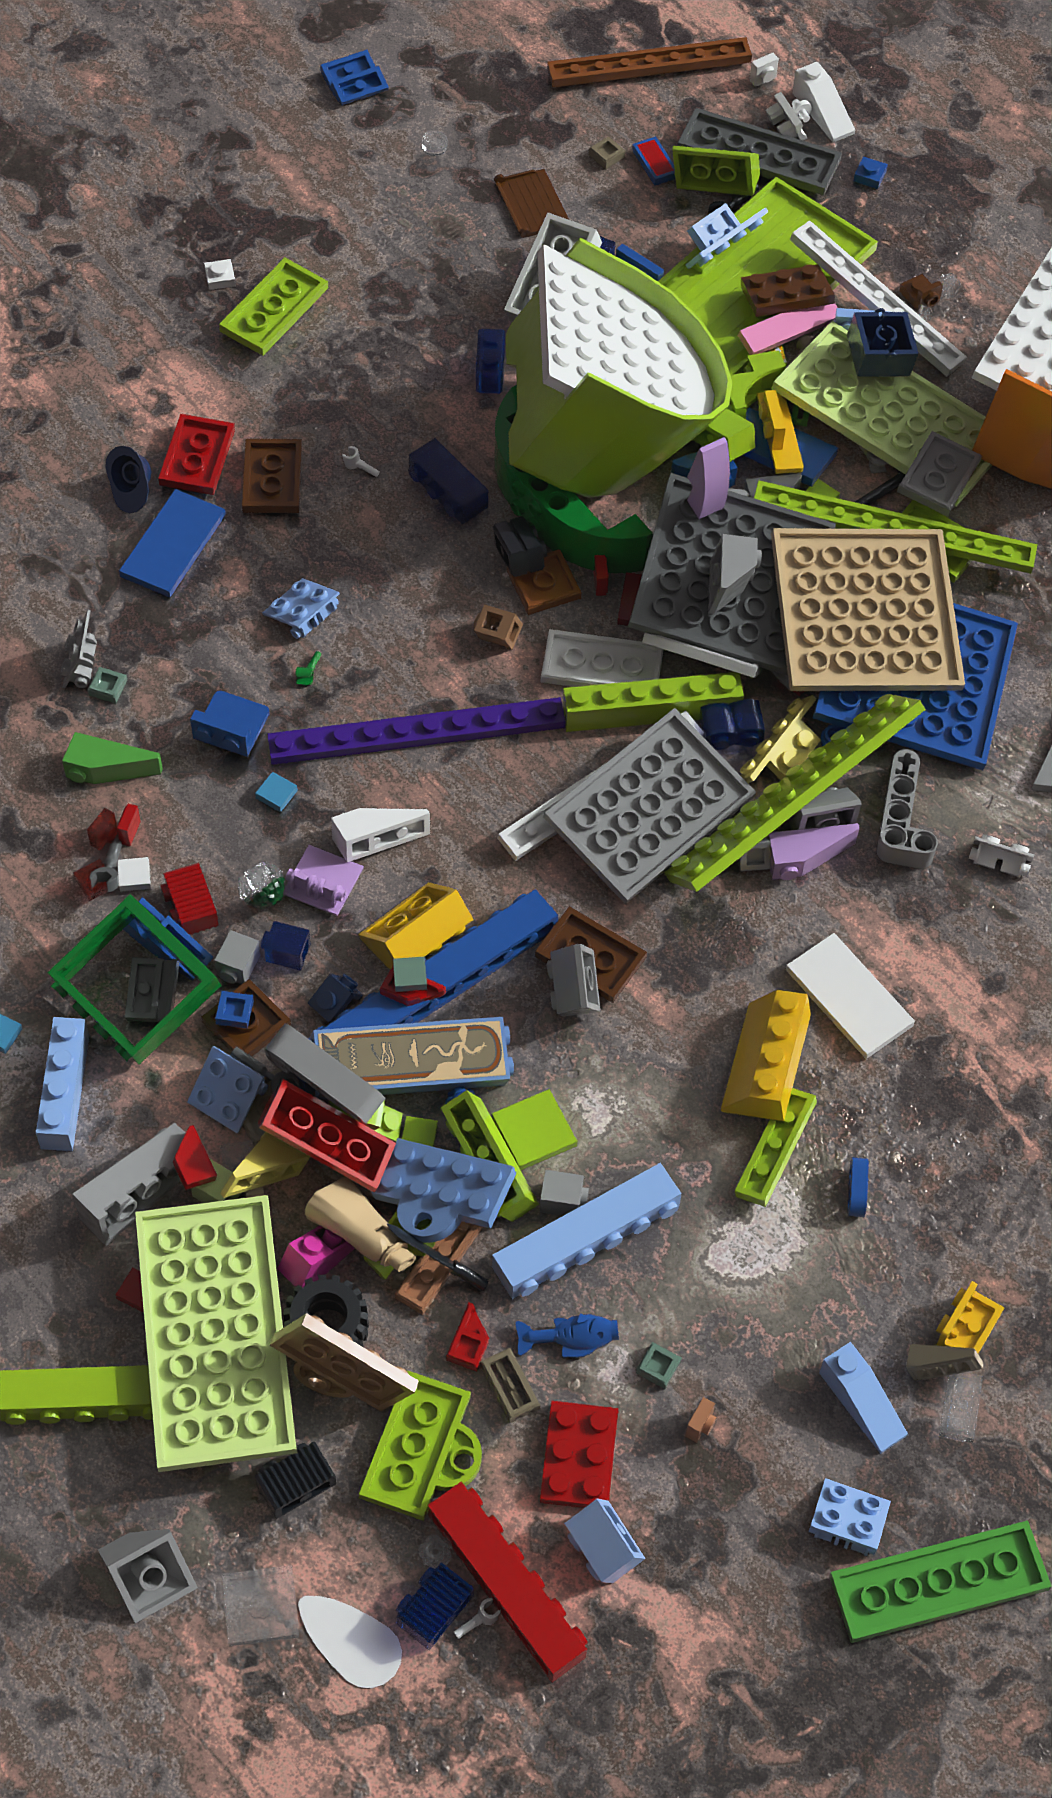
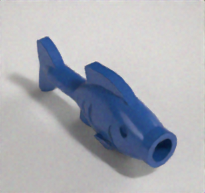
M580 1313V1315L572 1316L569 1319L555 1318V1329L533 1331L530 1326L523 1322L516 1321L515 1323L519 1338V1356L526 1354L534 1344L556 1342L563 1346V1358H581L592 1354L596 1349L605 1346L613 1340H619L617 1320H608L592 1314Z

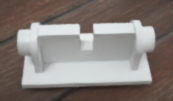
M983 834L982 838L975 837L973 844L979 845L978 849L972 847L969 859L974 860V864L994 869L997 859L1003 860L1001 872L1017 876L1018 878L1021 875L1028 876L1031 865L1025 864L1026 860L1032 862L1034 854L1028 853L1029 848L1019 844H1012L1011 847L999 844L1000 839Z

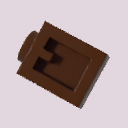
M920 274L901 283L899 292L919 312L925 308H931L940 302L943 284L940 281L931 284L923 274Z

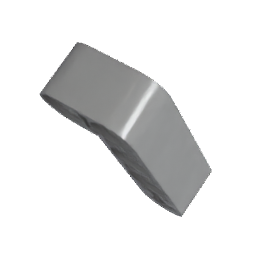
M903 749L894 755L889 773L877 843V855L882 861L924 869L933 862L938 840L930 831L910 827L920 758L914 751ZM902 769L907 770V775L901 774Z
M286 1023L264 1049L266 1057L275 1066L288 1074L291 1071L364 1125L367 1124L385 1100V1097L377 1089Z

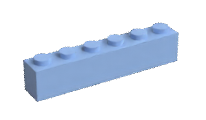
M659 1163L492 1255V1268L512 1299L519 1295L522 1297L528 1296L542 1282L548 1279L554 1281L562 1277L571 1266L577 1263L578 1265H583L589 1262L595 1256V1253L604 1248L609 1250L616 1247L625 1236L645 1231L652 1221L660 1217L666 1219L672 1216L678 1210L682 1193L663 1165Z

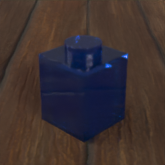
M273 921L270 931L264 932L261 942V949L265 951L266 962L301 971L311 946L310 930Z

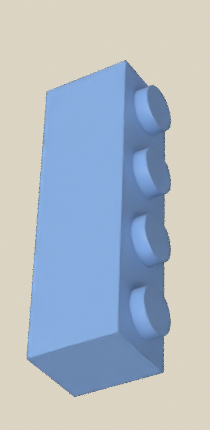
M53 1017L36 1127V1136L40 1149L73 1151L89 1043V1032L85 1019Z

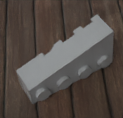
M176 1123L160 1130L152 1139L72 1194L80 1221L105 1246L136 1220L135 1212L147 1211L181 1181L173 1165V1160L186 1133Z

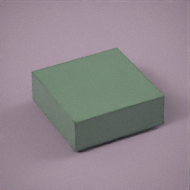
M99 667L88 688L89 696L117 703L126 685L127 675Z
M425 956L393 959L395 992L427 990Z
M652 1342L637 1367L636 1374L666 1389L681 1363L682 1357Z

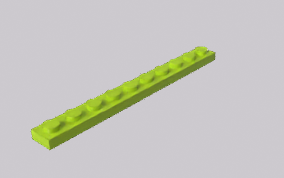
M758 480L754 499L836 523L835 529H942L947 555L1029 574L1032 573L1038 544Z

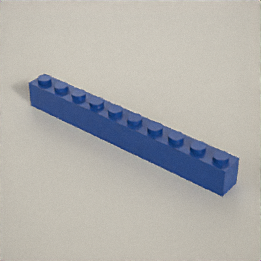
M536 889L527 895L522 894L513 901L512 905L503 911H495L486 922L478 927H471L464 933L462 938L454 943L445 944L436 955L428 960L425 959L426 978L446 986L444 996L406 1006L380 994V991L378 993L373 992L366 996L360 1005L352 1010L347 1009L343 1011L334 1022L328 1026H321L316 1030L418 1023L543 940L558 922V914ZM298 1077L300 1089L309 1094L315 1091L314 1088Z

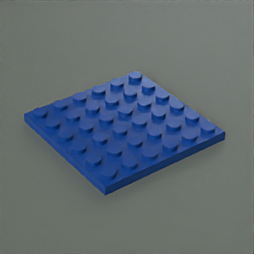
M953 603L965 679L963 690L819 691L812 718L847 728L854 723L853 719L857 715L869 711L876 705L875 702L886 694L918 699L926 710L887 741L983 770L988 759L1018 623Z

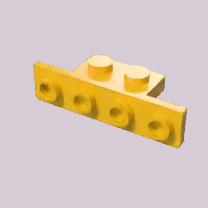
M776 390L757 393L759 418L763 421L764 438L768 441L776 474L803 472L804 465L786 398L778 394Z

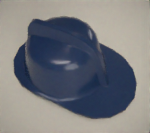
M124 445L115 447L109 452L105 466L116 505L123 512L129 514L136 513L143 508L148 498V483L152 473L148 461L131 447Z

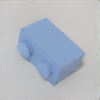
M594 1500L564 1523L570 1532L567 1535L569 1541L579 1552L582 1550L588 1560L586 1567L597 1581L614 1583L646 1559L608 1500Z

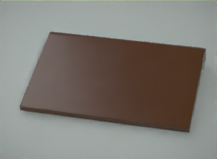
M545 169L529 170L505 177L502 174L495 176L494 181L522 238L538 235L547 213L569 220Z

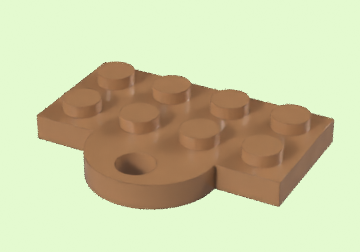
M307 1313L276 1332L270 1342L271 1347L296 1361L293 1367L294 1374L308 1388L331 1397L345 1398L354 1395L379 1411H383L415 1393L419 1382L408 1375L405 1369L393 1366L383 1360L377 1352L363 1348L353 1342L352 1338L347 1334L333 1330L325 1325L324 1321L319 1317Z

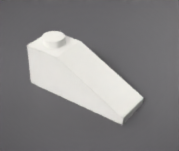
M814 62L795 70L792 93L799 101L807 100L811 104V117L829 139L834 143L855 134V128L835 85L818 62Z
M358 808L331 818L332 839L346 862L430 834V813L427 809Z

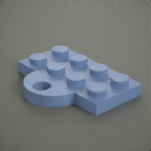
M397 1138L396 1145L379 1186L375 1192L371 1193L376 1200L398 1205L397 1217L406 1233L421 1242L431 1243L451 1235L458 1228L461 1221L491 1229L515 1178L516 1171L510 1165ZM424 1219L432 1220L430 1226L426 1229H416L420 1221Z

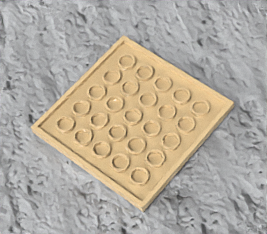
M773 528L771 539L790 691L963 690L965 679L942 529Z

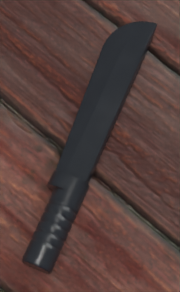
M387 1223L388 1228L397 1237L448 1267L449 1273L458 1276L480 1291L487 1287L489 1281L485 1277L457 1260H450L397 1226Z

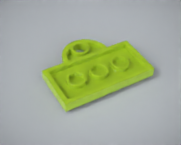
M407 1370L408 1375L419 1381L416 1391L394 1404L359 1492V1498L424 1521L428 1511V1504L431 1503L435 1490L448 1491L461 1481L467 1486L474 1480L481 1467L482 1450L475 1433L467 1426L461 1424L471 1392ZM460 1454H467L472 1457L474 1462L468 1469H459L454 1464V1459Z

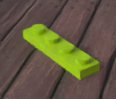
M792 1088L784 1121L769 1120L735 1189L737 1198L763 1207L767 1206L817 1103L816 1095Z

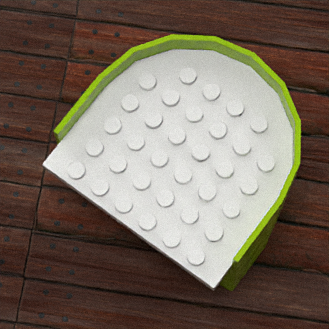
M582 238L577 240L566 255L543 244L537 252L539 289L514 319L506 333V364L516 369L518 408L509 431V463L559 489L588 498L615 495L656 469L703 432L729 406L733 382L724 354L702 320L667 287L637 267Z

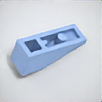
M851 1342L823 1360L819 1374L880 1454L908 1435L871 1367Z

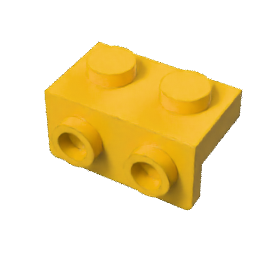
M973 1281L967 1290L961 1287L951 1304L956 1307L952 1316L945 1314L936 1329V1332L941 1334L937 1346L974 1348L979 1354L1000 1318L1004 1307L976 1292L978 1284Z

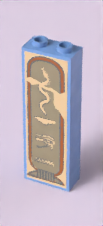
M503 1017L313 1030L310 1036V1040L377 1089L382 1095L452 1090L460 1086L465 1089L505 1086L510 1080V1076L514 1074L513 1059L508 1057L506 1046L510 1044V1030L508 1026H504ZM315 1090V1097H316V1098H318V1099H320V1100H325V1099H327L326 1097H324L322 1094H320L318 1091Z

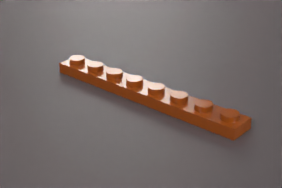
M747 37L548 61L547 71L552 87L751 63L752 53Z

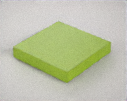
M550 1089L492 1113V1119L520 1170L577 1147L578 1141Z

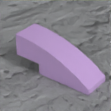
M725 437L699 448L687 476L693 485L687 501L699 519L724 508L727 499L730 465L728 443Z

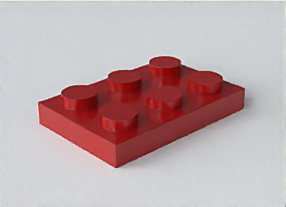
M180 414L158 477L159 486L214 495L235 433V423Z
M551 1400L540 1503L585 1508L596 1499L609 1501L619 1408Z

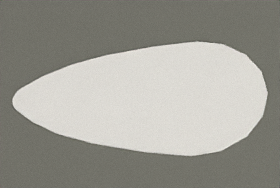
M303 1596L299 1600L300 1616L307 1633L319 1651L346 1681L361 1688H375L384 1685L395 1676L401 1665L402 1649L398 1637L389 1627L368 1614L335 1599L321 1596Z

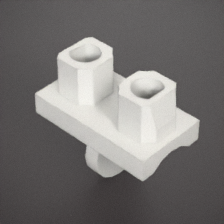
M782 92L774 95L777 103L766 109V113L773 125L783 119L786 120V122L777 126L778 133L793 138L797 136L799 140L807 139L806 134L802 130L803 124L801 120L803 122L810 120L811 104L807 100L799 101L795 99L792 102L793 107H791Z

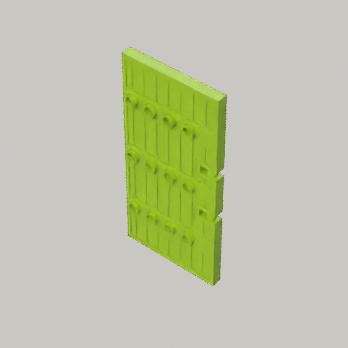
M775 177L734 213L739 223L742 224L766 207L768 213L761 218L763 223L751 232L748 228L745 229L747 234L736 243H733L732 240L728 241L730 246L719 255L715 251L711 253L713 258L702 267L697 263L688 269L686 264L701 253L697 246L658 281L671 290L702 320L722 350L730 375L743 373V367H747V355L749 353L737 336L739 331L778 315L755 316L741 288V277L776 272L780 269L799 268L805 265H817L816 262L790 241L792 232L810 220L859 264H862L877 248V240L778 177ZM821 268L832 290H834L840 283Z

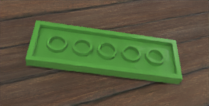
M1028 1520L836 1570L829 1575L851 1643L1049 1591L1052 1587Z

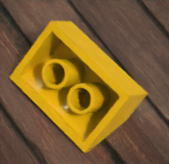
M428 882L359 933L358 936L391 969L393 959L423 957L437 952L441 949L443 942L450 937L461 934L466 929L465 926L474 919L457 889Z

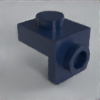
M329 974L308 1001V1004L325 1020L332 1023L353 999L360 1000L363 994L356 989L358 986L357 982L348 975Z

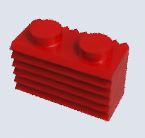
M199 862L163 873L165 883L160 885L165 902L171 901L174 909L169 910L170 917L188 934L193 935L195 932L199 933L219 925L217 911Z

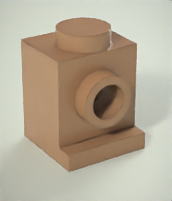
M484 604L482 612L478 613L475 618L474 632L482 640L513 650L523 623L515 613Z

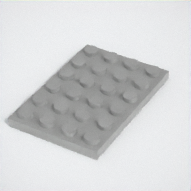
M674 708L544 813L543 818L624 904H627L669 869L675 859L687 854L699 840L710 835L722 822L728 820L742 806L752 800L757 792Z

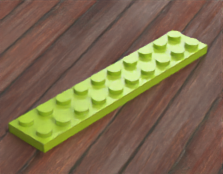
M892 694L880 697L875 702L876 705L869 711L857 715L853 719L854 723L846 729L834 733L831 736L830 742L823 747L813 750L808 755L809 758L806 761L790 768L782 780L766 787L763 795L758 799L742 806L741 812L734 818L722 822L717 827L718 830L710 837L699 840L691 852L675 859L671 864L672 867L664 872L668 880L690 890L699 891L926 709L922 702L918 699Z

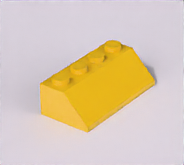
M775 990L749 1003L721 1112L784 1121L811 1016L808 994Z

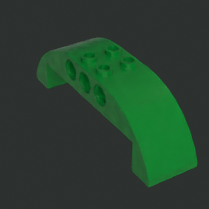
M517 385L513 386L504 396L498 408L495 420L494 471L497 484L503 496L510 504L513 513L516 516H523L529 526L535 525L538 537L552 551L560 549L565 560L594 570L595 555H605L608 573L643 571L653 532L636 514L607 529L575 493L559 489L510 465L509 431L518 409Z

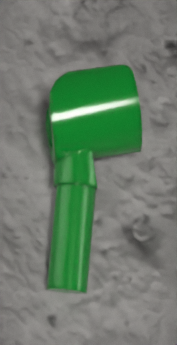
M316 651L307 667L296 668V684L312 685L315 666L322 656L321 652Z

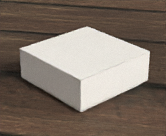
M148 857L118 860L120 892L151 889Z

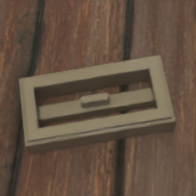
M511 1348L480 1361V1366L509 1423L516 1421V1418L528 1415V1412L532 1410L535 1412L540 1409V1403ZM505 1358L529 1401L525 1405L501 1361ZM494 1364L517 1409H512L490 1365Z

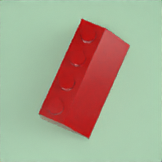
M284 1079L269 1098L258 1121L260 1129L372 1192L377 1190L396 1145L394 1141Z

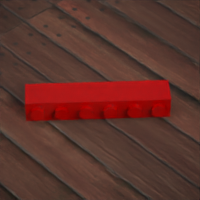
M461 1481L428 1504V1516L486 1595L493 1599L492 1603L497 1610H501L500 1614L551 1683H553L586 1658L587 1648L585 1645L588 1644L587 1639L577 1626L571 1628L565 1620L566 1612L556 1598L550 1600L544 1592L545 1584L535 1570L529 1572L522 1563L524 1556L514 1542L508 1544L501 1535L504 1530L494 1515L488 1517L481 1508L483 1502L478 1493L472 1487L467 1489Z

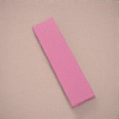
M836 304L780 313L740 330L737 336L749 355L763 353L827 326L831 321H834L836 308L838 307Z

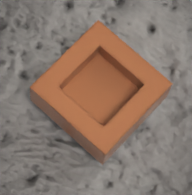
M705 1397L702 1398L687 1425L685 1437L697 1443L702 1433L707 1436L709 1435L717 1419L713 1415L714 1402Z

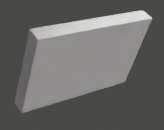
M932 431L900 483L897 492L948 517L979 464L982 455Z

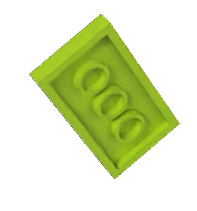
M284 257L219 324V330L221 333L264 356L328 289V281Z

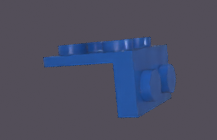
M217 691L212 697L205 713L198 710L193 712L190 718L193 739L248 757L270 714L269 708L224 691Z

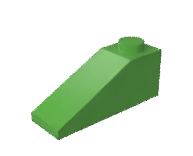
M74 732L62 760L65 776L77 783L99 784L161 774L163 770L160 753Z

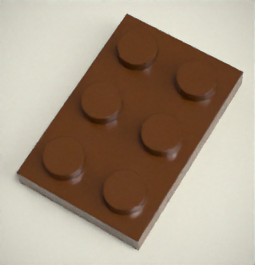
M819 264L741 277V288L756 317L835 304V294Z
M245 439L243 513H299L302 439Z
M570 906L535 950V957L547 964V961L551 960V951L575 944H582L593 949L598 993L601 997L614 1003L647 958L645 950Z

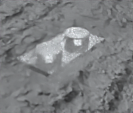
M967 1372L948 1375L939 1437L973 1443L983 1382L982 1375Z

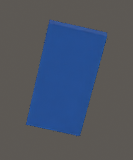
M748 408L746 420L754 424L755 448L743 454V456L775 470L768 441L764 438L763 421L759 418L758 411ZM794 428L804 465L803 472H801V482L812 487L837 456L838 447Z
M175 489L120 568V577L171 597L226 516L225 509Z

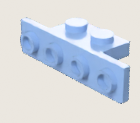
M725 203L693 225L687 232L701 253L689 261L686 267L690 269L697 263L702 267L713 258L711 253L715 251L719 255L730 246L728 241L732 240L733 243H736L747 234L745 229L748 228L750 232L763 223L761 218L768 213L766 207L740 224Z

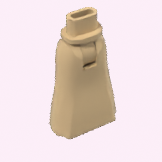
M346 1176L316 1191L308 1201L305 1215L309 1221L342 1237L368 1259L375 1262L380 1260L381 1265L385 1267L391 1265L398 1272L414 1263L416 1256L407 1250L408 1243L401 1240L388 1228V1222L374 1209L352 1180Z

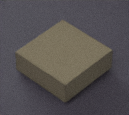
M608 136L590 147L588 155L606 170L625 158V150Z

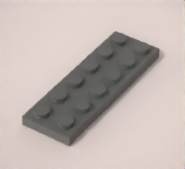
M695 108L677 146L759 154L760 176L772 180L778 177L791 186L823 196L842 157L841 152L699 108Z

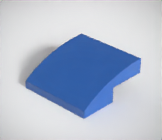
M368 50L320 65V72L341 105L389 89L380 67H375Z

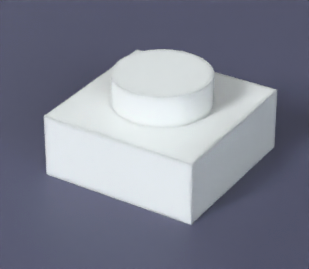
M774 53L752 61L750 82L756 87L777 77L779 58Z
M231 259L204 263L209 290L236 286Z

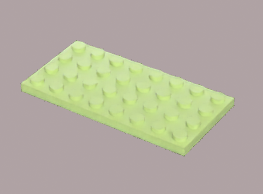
M831 321L773 382L771 388L904 474L908 472L932 431L972 450L986 418L914 371H912L910 376L857 377L847 339L848 330L834 321ZM980 460L954 506L957 507L992 466L990 463Z
M268 1195L135 1212L158 1472L296 1454L297 1448L287 1359L285 1354L270 1346L273 1335L283 1328Z

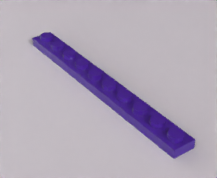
M561 697L267 733L271 765L562 729L565 728L566 721Z

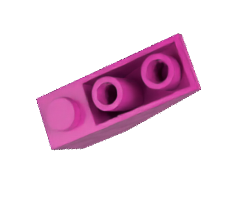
M318 1226L288 1244L277 1269L295 1287L299 1284L303 1288L305 1287L306 1279L312 1278L313 1282L319 1280L318 1275H326L355 1248L337 1234Z

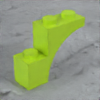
M780 351L747 355V367H743V373L730 375L733 383L727 409L746 419V412L751 404L757 400V393L772 390L773 382L786 369Z

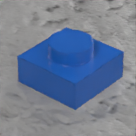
M863 156L854 174L853 181L878 189L886 174L888 164Z
M222 991L215 1017L216 1024L248 1029L254 1002L253 995Z

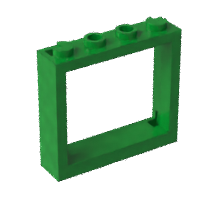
M131 894L47 972L55 981L51 987L63 999L69 995L75 1001L72 1008L83 1019L90 1016L96 1022L93 1026L95 1031L104 1040L111 1037L117 1043L114 1049L126 1061L132 1058L138 1065L222 986L217 977ZM133 919L147 930L200 982L135 1046L69 982L76 973Z

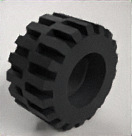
M318 1275V1281L313 1282L312 1278H308L305 1280V1287L302 1288L298 1284L293 1289L294 1296H288L286 1300L287 1308H284L285 1327L306 1313L313 1315L321 1310H335L346 1318L345 1323L336 1331L347 1334L352 1338L353 1342L363 1347V1341H367L369 1328L367 1304L365 1299L362 1300L361 1291L358 1288L353 1290L352 1282L346 1279L344 1283H341L340 1276L336 1275L332 1276V1280H326V1275Z

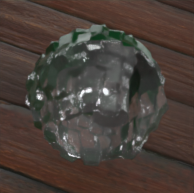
M267 861L259 862L252 869L249 868L244 871L246 876L238 878L239 885L237 889L239 899L243 900L245 904L265 909L274 906L282 900L285 878L283 877V871L279 870L275 864H270Z

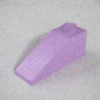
M858 823L770 833L768 837L771 841L770 872L772 880H792L803 876L855 845L859 832Z

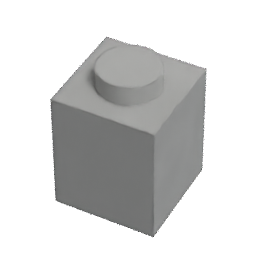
M230 930L214 960L216 974L222 980L231 984L235 982L243 984L246 982L261 956L259 940Z
M545 1170L540 1199V1212L564 1216L586 1204L589 1188L583 1187L584 1175Z

